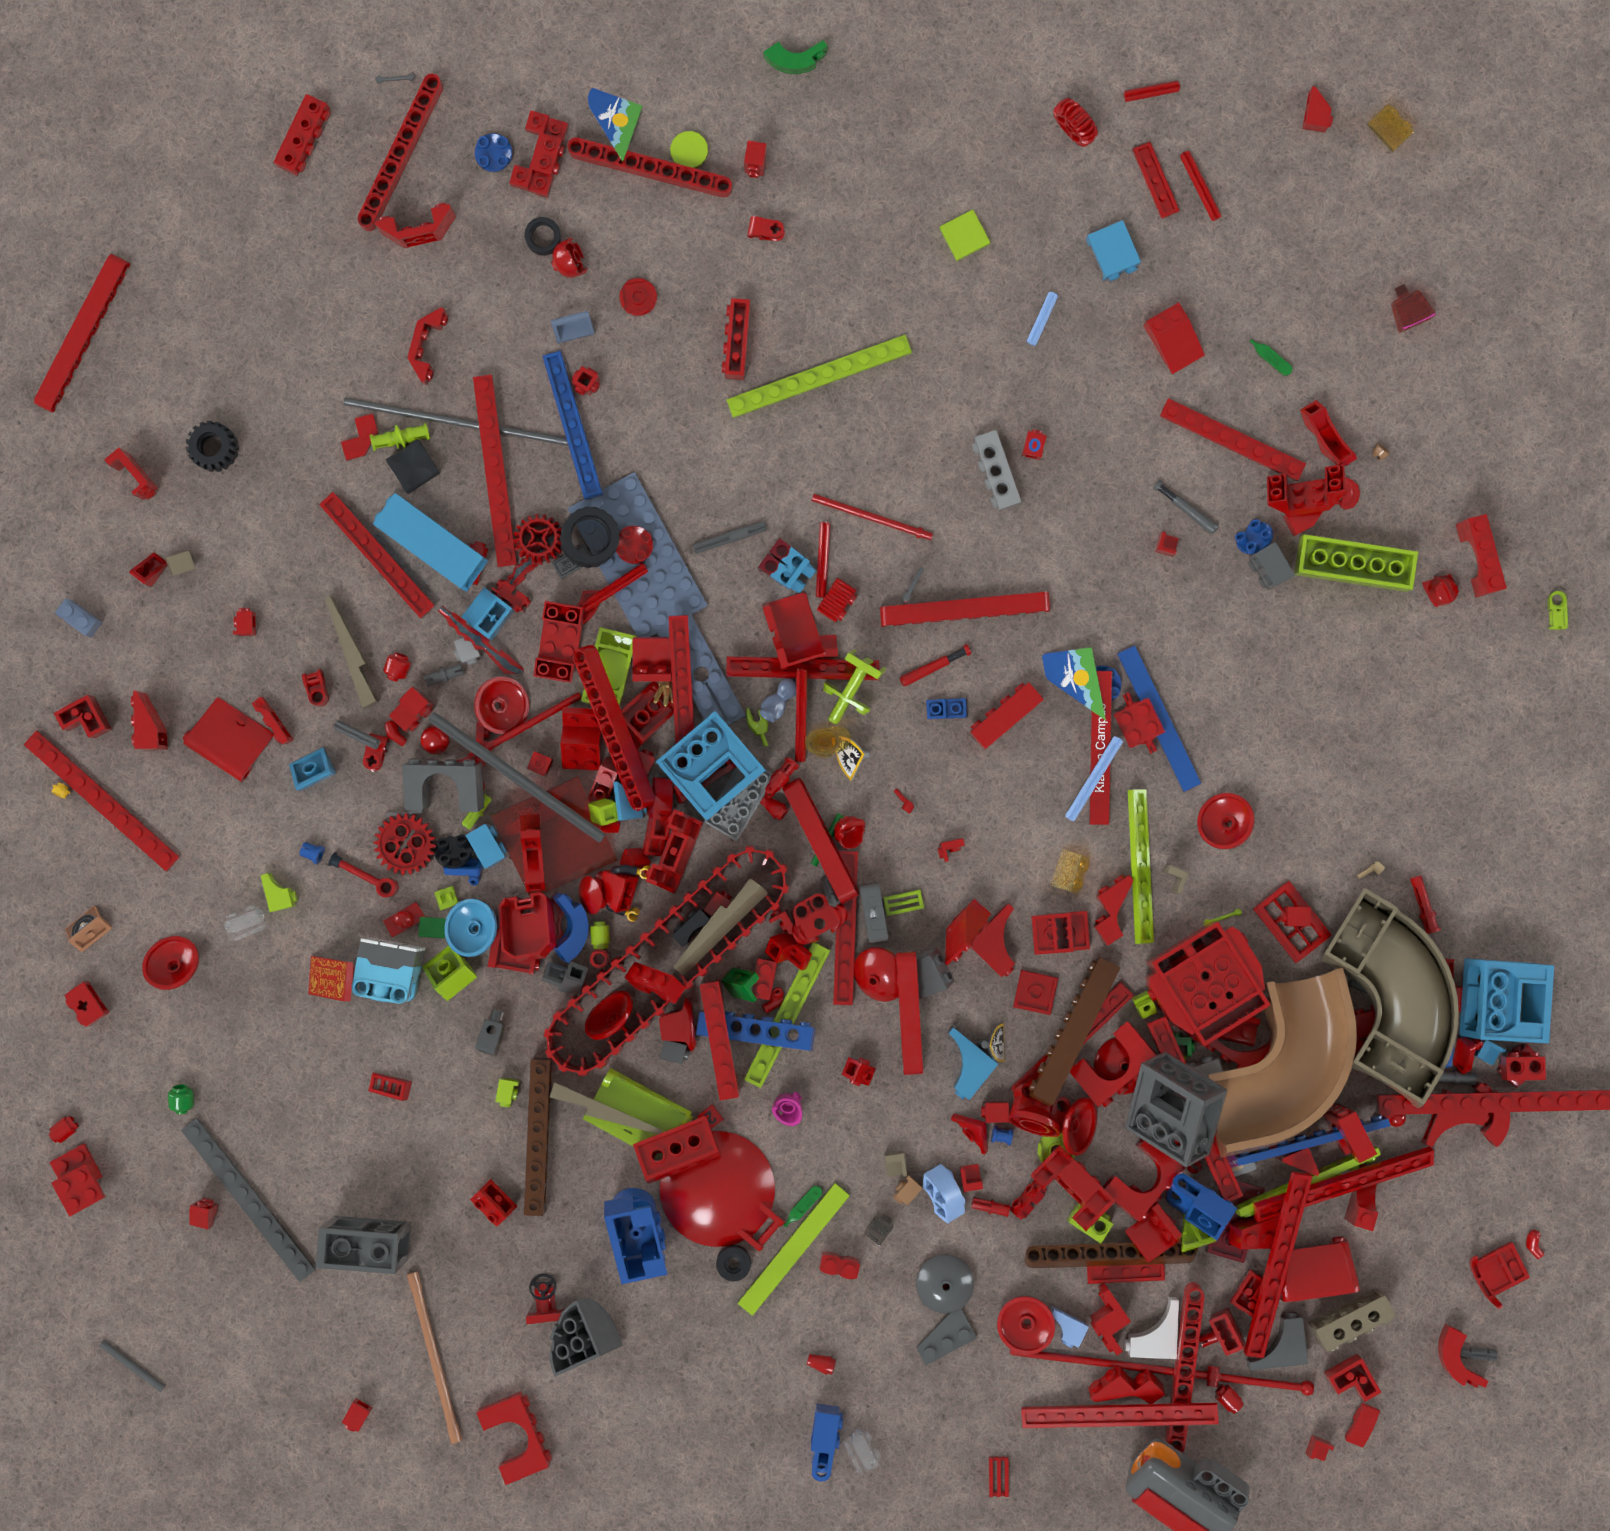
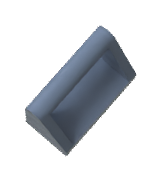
M588 310L551 320L558 344L595 334Z

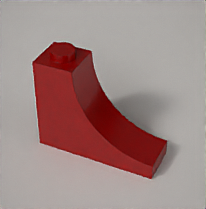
M1009 903L980 931V936L975 941H971L973 943L971 948L1000 977L1004 975L1007 977L1014 970L1012 966L1015 964L1006 951L1003 937L1006 921L1014 910Z
M1442 1089V1092H1441V1093H1452V1092H1450V1091H1448V1090H1445V1089ZM1490 1113L1432 1114L1421 1142L1433 1147L1442 1133L1459 1124L1471 1123L1484 1126V1123H1487L1490 1118Z
M1360 1164L1359 1169L1368 1165ZM1377 1184L1351 1193L1344 1217L1345 1220L1356 1227L1369 1231L1374 1230L1379 1214L1375 1205Z

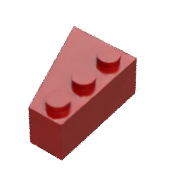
M1280 1215L1258 1223L1251 1216L1230 1224L1229 1244L1239 1249H1271Z

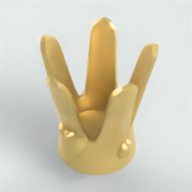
M672 680L671 682L658 683L659 688L654 696V703L658 702L662 692H664V706H668L670 694L671 703H673Z

